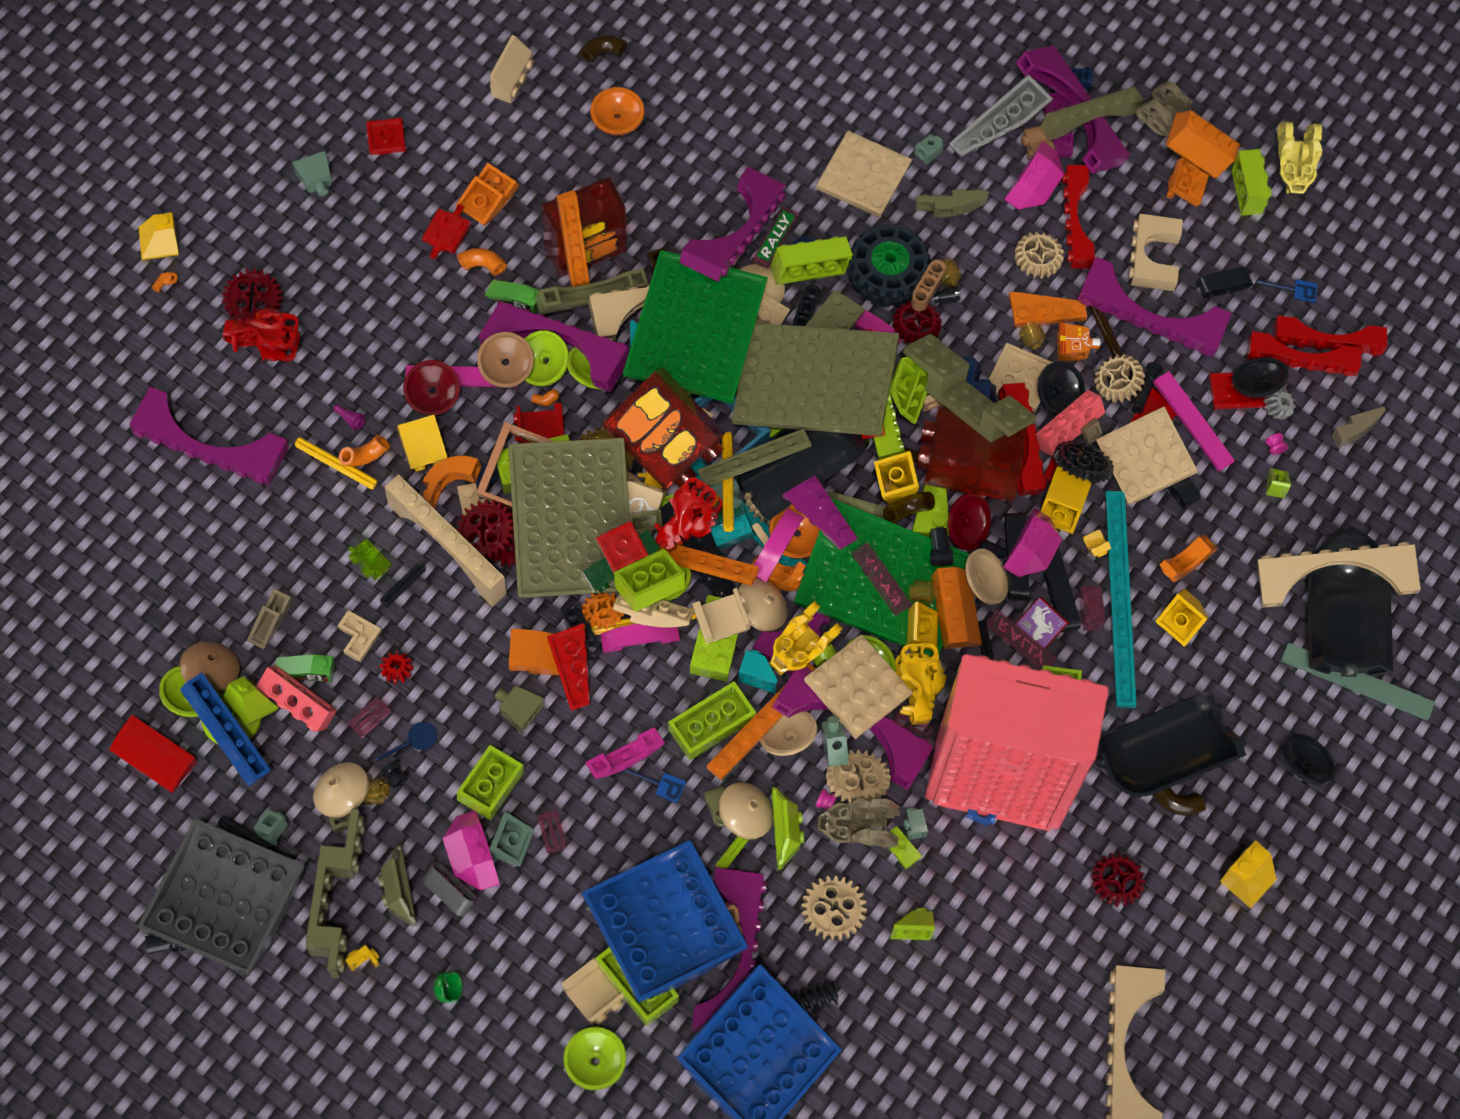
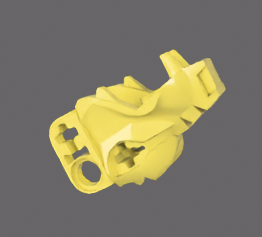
M1292 122L1279 124L1277 140L1279 142L1280 174L1286 184L1287 193L1304 194L1317 176L1316 166L1322 155L1320 144L1322 136L1321 124L1308 125L1306 133H1304L1303 142L1294 141Z

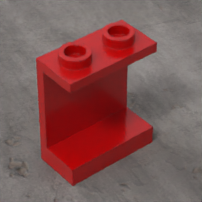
M554 403V410L521 412L520 406H516L517 413H513L514 425L518 424L519 428L547 439L564 435L562 403ZM515 435V442L519 441V444L532 443Z

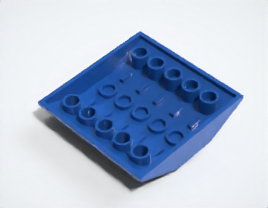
M691 840L581 893L638 1003L673 990L709 972L748 948Z
M758 964L676 1058L696 1084L731 1119H783L841 1052V1049L777 981Z

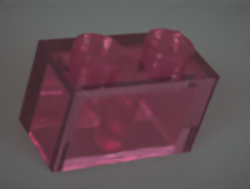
M1082 587L1079 594L1083 631L1102 630L1106 622L1102 587Z

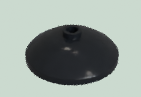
M1260 357L1246 361L1232 375V383L1235 390L1242 395L1253 398L1266 397L1278 392L1289 379L1287 366L1282 361L1270 357Z
M1056 361L1050 363L1040 373L1038 379L1039 398L1043 406L1053 415L1057 416L1085 392V383L1080 372L1068 362Z
M1294 734L1284 742L1283 754L1285 761L1291 771L1300 779L1310 784L1325 785L1334 778L1336 772L1334 760L1327 749L1317 740L1307 735Z

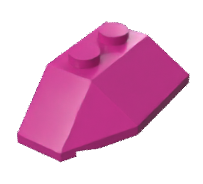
M1041 141L1004 200L1017 210L1045 204L1064 175L1057 151Z
M1036 508L1032 510L1003 566L1004 569L1017 577H1023L1048 568L1062 541L1050 517Z
M471 811L456 816L443 837L454 876L480 891L500 885L477 813Z

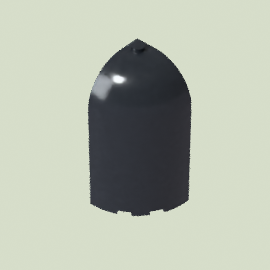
M783 428L762 444H765L772 440L778 439L780 437L798 431L799 429ZM805 430L811 442V447L739 474L733 478L743 493L748 492L752 496L750 501L755 505L763 518L771 520L792 505L789 500L787 501L782 497L784 493L814 475L820 483L824 482L862 454L870 444L869 439H863L861 434Z
M1350 527L1328 538L1315 554H1320L1319 551L1322 550L1339 552V549L1351 548V551L1359 550L1358 548L1362 546H1370V549L1378 548V545L1364 532L1355 527ZM1331 565L1319 568L1308 574L1309 668L1325 674H1330L1331 671L1339 672L1343 677H1357L1356 674L1369 673V676H1376L1393 672L1391 585L1384 578L1368 569L1353 565Z
M1203 692L1103 734L1099 738L1095 763L1119 790L1131 796L1145 797L1166 790L1247 755L1241 737L1234 733L1229 726L1225 727L1222 724L1221 719H1223V716L1218 709L1214 696Z

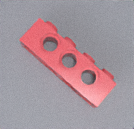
M1087 390L1039 430L1035 435L1039 442L1040 450L1053 457L1059 443L1062 444L1063 441L1068 443V440L1073 441L1082 433L1081 428L1093 418L1099 419L1105 413L1101 396Z
M277 665L267 667L256 686L268 698L275 700L279 707L290 711L295 719L302 720L310 730L315 732L325 730L337 709ZM279 685L282 687V693L279 691ZM294 696L297 697V704L294 702ZM310 707L313 710V715H311L309 712Z

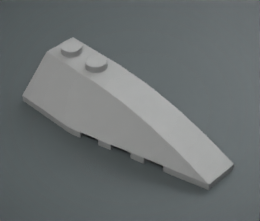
M1028 75L952 140L949 145L962 157L1027 123L1048 105L1053 98Z

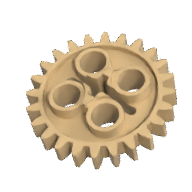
M858 749L857 753L854 754L852 750H849V764L827 767V786H830V792H835V798L842 796L841 802L848 799V803H852L859 797L868 800L881 799L882 795H886V791L889 789L890 769H886V763H881V757L875 759V753L869 756L868 751L861 754Z
M836 875L834 881H831L830 877L827 876L826 882L819 878V885L812 883L813 890L807 888L806 893L809 896H803L802 900L806 903L801 904V908L805 909L802 912V916L808 917L805 919L804 924L811 923L809 931L816 929L815 936L822 933L823 940L830 936V940L833 942L834 936H837L838 940L841 941L842 935L849 939V932L856 934L857 930L855 927H862L859 921H865L866 917L862 914H865L867 909L862 906L866 905V901L860 900L864 895L863 893L857 894L859 886L852 888L853 881L846 884L845 877L840 882ZM828 891H833L836 894V897L828 898L826 896V893ZM849 902L853 905V908L847 910L843 907V903ZM834 906H837V907H838L837 910H836V909H835L834 911H831V910H830L831 907H832V908H833ZM821 907L825 910V913L819 915L815 912V909ZM838 918L842 921V925L835 926L832 924V920Z

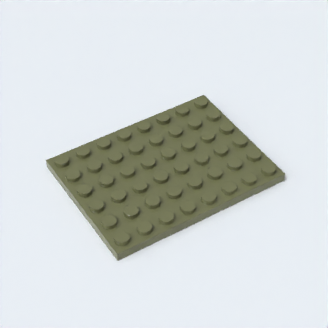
M755 323L741 373L732 423L737 425L799 430L804 428V430L882 436L900 338L899 333Z
M624 438L508 444L518 599L600 593L599 591L593 592L583 577L582 571L605 557L596 541V537L627 522L629 505ZM615 582L609 583L610 587L602 593L618 592L615 588Z

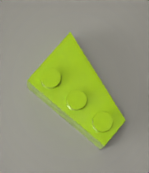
M945 479L926 480L923 492L929 491L934 495L935 506L932 510L917 513L912 531L930 538L931 529L944 527L947 528L949 537V515Z

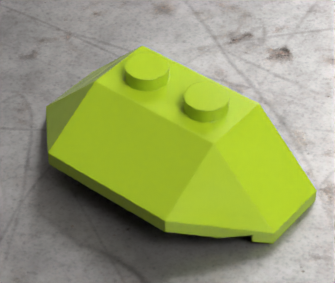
M904 357L899 360L891 382L890 394L900 414L913 424H916L927 395L925 389L929 373L909 357Z
M772 787L771 797L774 815L777 870H782L800 850L801 843H804V833L799 829V824H802V812H798V805L778 788Z

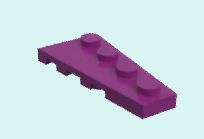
M1048 93L1053 100L1043 108L1044 117L1047 113L1067 108L1071 105L1059 93ZM1073 130L1062 137L1051 140L1059 158H1071L1073 155Z
M815 475L783 494L782 497L787 501L789 500L796 510L800 513L802 512L809 519V522L814 526L816 525L822 531V534L840 550L858 539Z

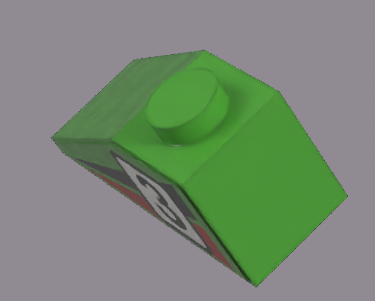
M492 280L485 293L486 297L505 304L510 303L516 308H524L534 314L538 312L535 297L539 290L530 286Z
M312 654L276 658L275 666L277 665L294 679L333 683L335 670L333 656Z

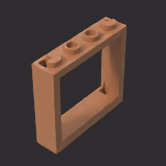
M504 422L476 495L490 501L495 500L497 504L501 502L505 507L512 509V501L486 492L509 433L534 443L555 441Z

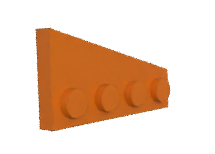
M1009 291L1014 327L1087 320L1086 307L1078 300Z

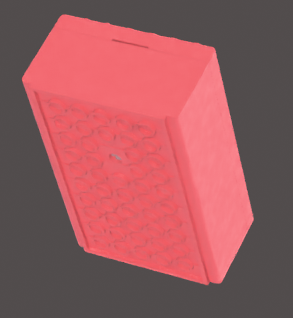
M964 655L937 734L925 798L933 800V805L968 812L969 809L977 810L978 815L987 817L988 814L997 815L996 819L1045 831H1050L1051 828L1059 829L1096 759L1108 688L1103 685L1094 684L1091 680H1077L1069 675L1059 676L1052 674L1048 670L1037 671L1026 665L1015 666L1004 660L993 661L986 656Z

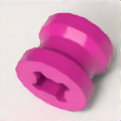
M1282 433L1271 435L1265 440L1266 445L1270 447L1271 455H1278L1288 449L1287 443L1283 441L1284 436Z
M823 789L815 807L824 808L827 811L835 804L837 797L835 798V794H829L827 790Z

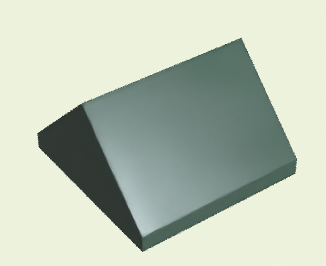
M504 812L490 847L491 857L521 866L534 829Z

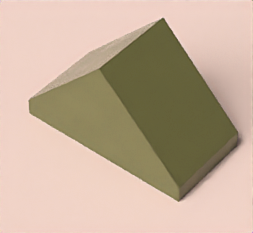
M661 509L631 512L627 515V522L631 520L637 533L644 532L647 529L648 531L656 530L654 527L655 523L662 526Z

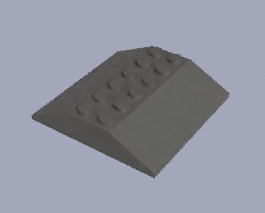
M194 818L137 928L249 976L270 946L290 906L305 865Z

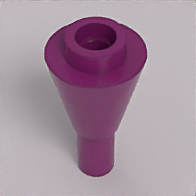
M338 404L334 406L333 410L340 414L353 430L363 427L365 423L364 414L344 409Z

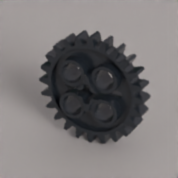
M1068 440V443L1063 441L1062 444H1058L1054 451V462L1058 463V467H1063L1062 471H1068L1069 475H1075L1076 479L1079 477L1083 481L1088 479L1091 483L1093 480L1097 483L1100 480L1105 482V480H1109L1114 470L1113 461L1109 460V456H1104L1105 452H1099V448L1094 449L1092 445L1086 446L1084 442L1079 444L1077 441L1074 443Z

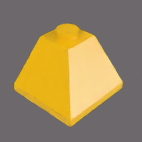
M172 213L153 215L138 227L142 260L179 255L176 223Z
M1184 589L1175 596L1155 622L1185 647L1207 621L1208 616L1200 601Z

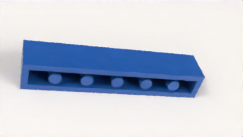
M200 673L187 681L180 689L247 786L250 787L265 777L271 769L204 674Z

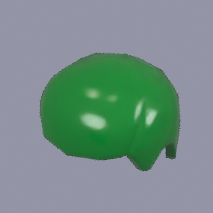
M443 972L436 977L433 991L435 997L440 1002L452 1003L459 1000L462 993V981L457 972Z

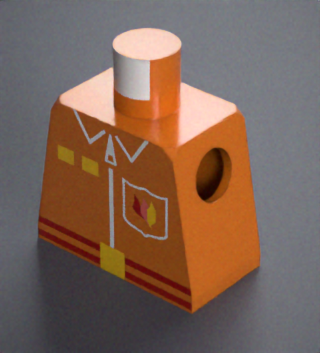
M1059 323L1057 329L1058 361L1067 362L1087 359L1090 349L1100 348V338H1090L1088 327Z

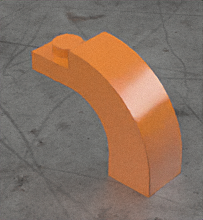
M453 456L438 462L428 471L423 479V483L427 487L423 492V498L435 509L442 490L450 482L466 480L476 483L482 469L481 463L477 458L469 456Z
M1206 535L1199 536L1180 554L1173 558L1165 559L1160 564L1162 572L1174 583L1199 567L1218 548Z
M758 554V555L754 558V560L752 561L751 565H754V564H755V562H756V560H757V558L759 557L760 554ZM801 562L793 566L777 563L768 582L780 590L794 591L804 576L802 571L806 566Z

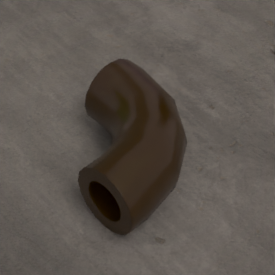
M612 35L598 36L585 43L579 50V54L588 62H593L597 56L603 53H611L620 57L627 47V41Z
M929 491L904 497L885 507L883 516L885 520L895 524L912 514L932 510L935 506V497Z
M1170 787L1152 795L1163 809L1174 815L1190 816L1206 810L1205 802L1197 792L1190 796H1180Z

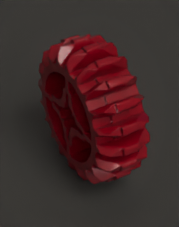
M909 300L906 302V305L901 304L900 309H896L892 319V327L895 333H899V340L904 339V344L907 342L911 344L929 334L937 338L942 328V319H940V312H936V307L930 308L931 304L929 303L925 310L916 311L912 308Z
M1113 853L1109 855V858L1103 856L1102 861H1097V867H1094L1092 870L1094 874L1091 876V880L1095 882L1091 886L1092 888H1098L1095 891V895L1101 893V901L1105 898L1108 899L1107 905H1110L1112 901L1115 907H1118L1120 902L1123 907L1127 906V901L1133 904L1134 898L1139 899L1140 893L1144 891L1142 885H1145L1146 880L1141 878L1144 877L1145 873L1138 872L1142 868L1141 865H1134L1136 859L1130 862L1128 860L1129 855H1126L1125 858H1122L1121 853H1118L1116 858ZM1111 867V876L1103 880V871ZM1120 867L1126 869L1128 872H1123ZM1133 880V889L1125 893V884ZM1107 887L1113 888L1116 891V893L1112 892Z

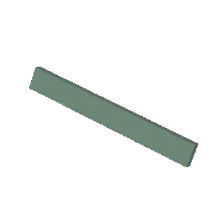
M1291 643L1286 645L1281 659L1283 663L1428 721L1435 701L1365 673L1356 674L1357 677H1343L1339 672L1331 671L1330 674H1325L1309 668V651Z

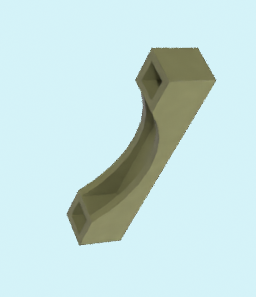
M1134 86L1047 113L1040 128L1048 141L1062 137L1078 126L1099 117L1110 115L1125 117L1135 114L1144 99Z
M642 268L627 271L610 279L575 287L555 286L541 289L538 291L535 300L539 313L543 315L589 305V297L597 292L605 294L613 290L625 291L632 287L646 288L649 284Z

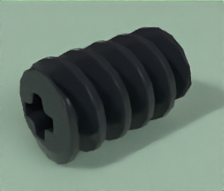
M831 980V985L825 981L823 988L820 984H816V991L811 986L808 987V993L801 989L800 996L797 992H793L794 1000L806 1013L809 1008L815 1013V1006H818L822 1011L824 1003L830 1008L831 1001L838 1005V993L833 980Z

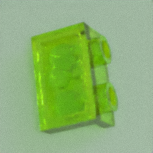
M367 538L355 548L351 546L348 548L349 560L354 565L358 564L362 568L360 569L367 578L371 577L376 581L392 567L391 563Z

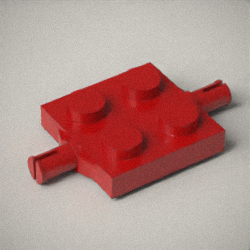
M457 204L453 213L441 209L437 210L422 237L424 243L433 247L429 255L431 259L436 260L440 251H447L455 254L471 226L469 220L460 217L465 208L463 205Z

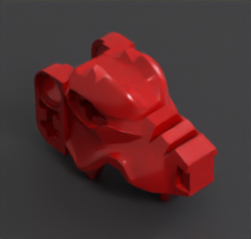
M264 308L259 310L253 319L246 318L243 321L240 318L237 319V322L234 319L225 321L223 341L232 344L234 352H237L238 346H256L263 361L267 359L269 361L280 360L290 362L297 356L300 342L299 321L293 314ZM287 320H294L296 324L289 326L285 325V322ZM291 348V353L289 356H286L285 352Z
M691 477L687 479L683 486L676 490L673 498H669L674 508L675 517L673 516L663 527L658 523L654 524V527L659 532L655 540L656 543L671 553L677 549V544L679 546L684 544L683 539L687 541L691 535L704 537L712 531L711 527L716 525L717 515L723 508V501L716 491L698 478ZM695 482H697L696 485H694L692 488H690V486H689L690 483L695 484ZM719 500V506L717 508H714L717 504V501Z

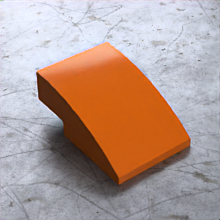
M487 163L479 176L474 177L457 204L463 205L465 207L463 212L485 226L504 207L520 184Z
M511 629L509 671H529V674L559 675L547 636L554 633Z

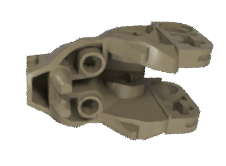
M1170 81L1157 86L1152 91L1154 99L1141 104L1136 110L1138 118L1160 136H1169L1176 113L1191 111L1193 103L1188 96L1182 94V91L1175 83Z
M862 797L848 804L837 803L819 815L818 830L837 843L859 842L864 845L882 846L883 848L897 847L898 837L886 831L887 818H894V816L900 815V806L889 799L868 800Z

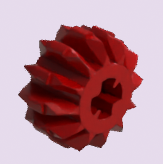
M396 651L395 655H392L389 652V658L383 657V663L379 666L382 670L381 676L386 677L387 682L393 680L395 685L398 683V680L404 683V677H411L410 672L413 671L412 660L407 658L406 653L400 655L399 651Z

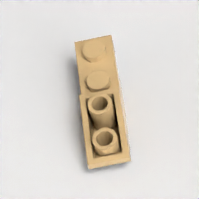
M620 593L613 606V610L631 615V622L653 627L689 625L694 614L692 609L665 600H660L634 612Z

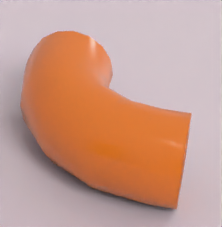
M472 248L457 254V259L465 271L475 266H482L487 268L493 276H497L507 268L506 262L496 252L485 248Z
M376 435L372 440L360 447L343 448L339 454V461L342 465L349 467L369 464L390 449V445L384 437Z

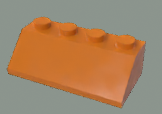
M1192 110L1176 113L1166 142L1167 147L1213 178H1217L1235 160L1240 146L1238 142Z
M958 567L937 568L932 574L943 648L981 646L974 595L968 585L965 569Z

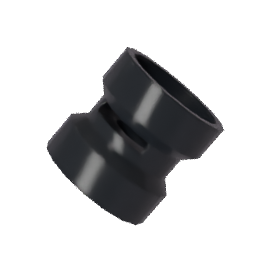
M398 761L390 762L381 770L382 775L388 779V784L391 788L399 787L408 779L406 773L401 771Z

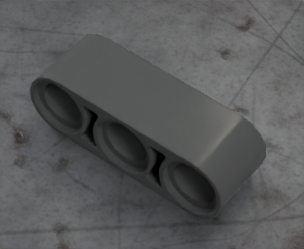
M434 862L422 877L423 883L459 916H465L477 901L476 896L445 866L438 862Z

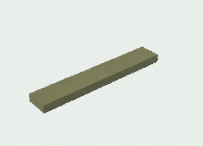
M803 428L698 469V474L702 482L711 486L811 447V442Z

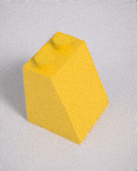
M435 415L397 426L410 470L415 469V472L426 469L428 464L433 463L434 466L448 458Z
M911 451L874 462L882 498L889 505L899 499L917 493L920 487Z
M1057 466L1041 512L1051 518L1057 529L1073 534L1092 483L1088 479L1085 481L1080 477L1076 479L1075 475H1069L1068 471H1062L1063 468Z
M1255 840L1220 881L1249 908H1252L1277 880L1271 853Z

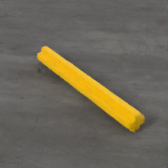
M302 437L296 440L295 446L298 449L370 489L376 487L377 479L355 467L342 465L339 458Z

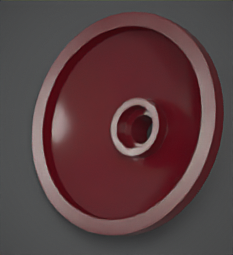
M426 360L413 366L407 373L403 384V392L407 403L413 410L426 416H438L446 413L455 405L460 394V383L455 371L449 365L437 360ZM430 388H435L436 392L432 394L429 390Z
M966 493L960 496L951 507L948 516V531L952 542L958 548L963 550L978 548L980 541H985L990 530V508L986 500L979 494Z

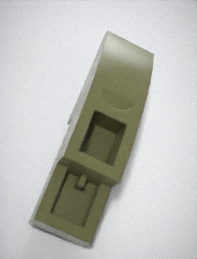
M958 189L953 190L951 196L917 195L915 211H933V218L965 214L985 205L989 191Z

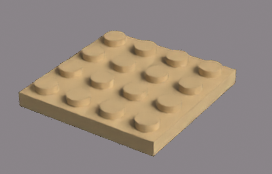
M847 131L817 183L816 189L881 218L911 165L912 159Z
M1165 407L1096 439L1101 451L1105 452L1104 456H1109V460L1113 461V475L1121 491H1124L1125 499L1129 506L1198 473Z
M862 634L804 679L834 716L839 718L841 724L855 740L913 694Z

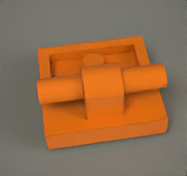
M1184 158L1178 159L1173 174L1169 178V188L1166 197L1172 199L1175 193L1195 207L1199 206L1209 175Z

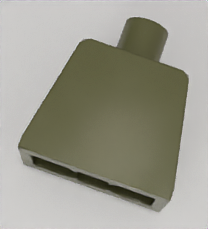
M515 686L510 693L500 688L495 695V698L502 702L499 707L501 715L522 734L544 707V698L518 686Z

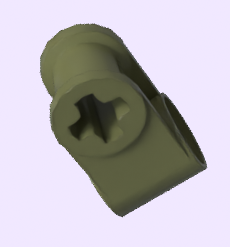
M723 786L704 792L713 822L718 827H726L719 815V799L724 791Z

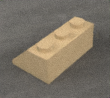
M514 35L509 39L489 76L491 96L511 103L513 98L518 96L520 85L525 83L528 70H532L534 66L532 52Z

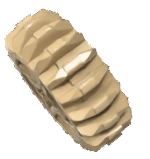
M1035 232V235L1029 233L1027 237L1023 236L1022 240H1019L1017 243L1014 257L1017 261V266H1021V272L1027 271L1026 275L1033 274V278L1039 275L1041 279L1044 275L1049 278L1051 273L1055 274L1060 269L1064 259V251L1061 250V244H1057V238L1052 240V235L1045 236V232L1042 235Z
M1116 354L1114 359L1109 356L1108 362L1103 360V366H1098L1100 372H1095L1096 379H1094L1097 385L1096 389L1100 392L1099 394L1105 397L1107 401L1112 399L1114 403L1118 399L1123 403L1125 398L1130 401L1131 395L1137 397L1136 391H1141L1140 385H1144L1143 378H1145L1143 367L1139 365V361L1134 360L1131 355L1127 358L1125 354L1121 358ZM1130 370L1133 371L1132 380L1128 378ZM1108 377L1111 379L1109 388L1106 386Z

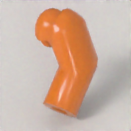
M175 272L162 273L151 288L159 293L164 285L177 282L178 275Z
M552 389L543 396L533 394L531 402L548 407L558 400L559 392Z

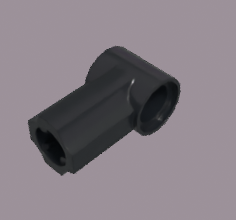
M937 527L931 529V565L951 566L953 564V551L949 548L947 528Z
M155 935L145 936L148 954L169 950L171 952L186 950Z

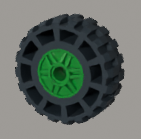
M898 225L876 226L870 228L869 232H863L860 235V239H856L851 249L853 256L849 260L847 268L849 281L853 284L852 288L856 293L861 294V298L871 301V304L899 307L908 300L911 302L916 286L931 263V256L928 253L927 245L925 243L922 244V239L918 235L915 236L913 231L903 229Z

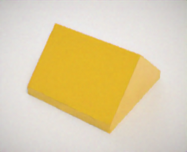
M915 602L908 610L907 645L932 643L937 647L938 612L920 602Z

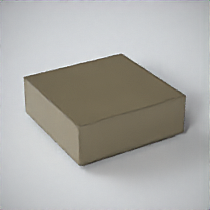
M1095 418L1081 428L1084 441L1089 445L1103 434L1099 421Z

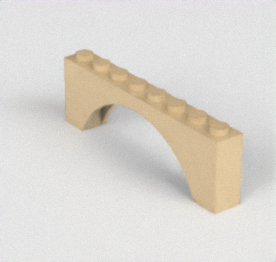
M650 285L646 288L632 287L625 291L613 290L605 294L602 292L592 294L589 297L588 304L595 335L605 336L611 341H615L617 333L625 320L643 307Z
M399 474L384 486L388 505L401 518L410 519L427 531L454 558L472 581L479 594L492 607L507 594L504 576Z
M1403 542L1394 547H1390V544H1383L1373 549H1370V546H1362L1358 548L1359 550L1352 551L1351 548L1339 549V552L1322 550L1319 551L1320 554L1302 552L1299 556H1292L1291 553L1282 554L1278 558H1273L1272 555L1262 556L1257 561L1262 608L1282 606L1287 593L1297 581L1314 570L1331 565H1353L1368 569L1384 578L1398 595L1417 594L1420 592L1415 545Z
M1116 965L1113 972L1110 971L1109 983L1113 985L1112 992H1109V1004H1112V1012H1109L1108 1024H1111V1032H1108V1044L1111 1045V1052L1107 1054V1065H1110V1073H1107L1106 1084L1110 1086L1109 1094L1107 1093L1106 1106H1109V1114H1106L1105 1119H1162V1113L1152 1107L1140 1095L1132 1083L1126 1067L1124 1045L1126 1032L1135 1012L1147 1001L1164 992L1165 970Z

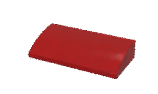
M133 715L124 724L109 749L112 753L172 794L197 763L194 756Z

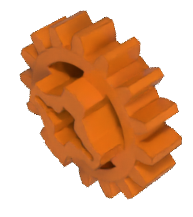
M598 593L596 596L591 594V599L585 598V604H582V615L587 623L590 622L591 628L597 625L598 630L602 626L608 630V625L615 627V621L621 622V617L624 616V613L615 611L612 607L617 599L615 593L608 595V593Z

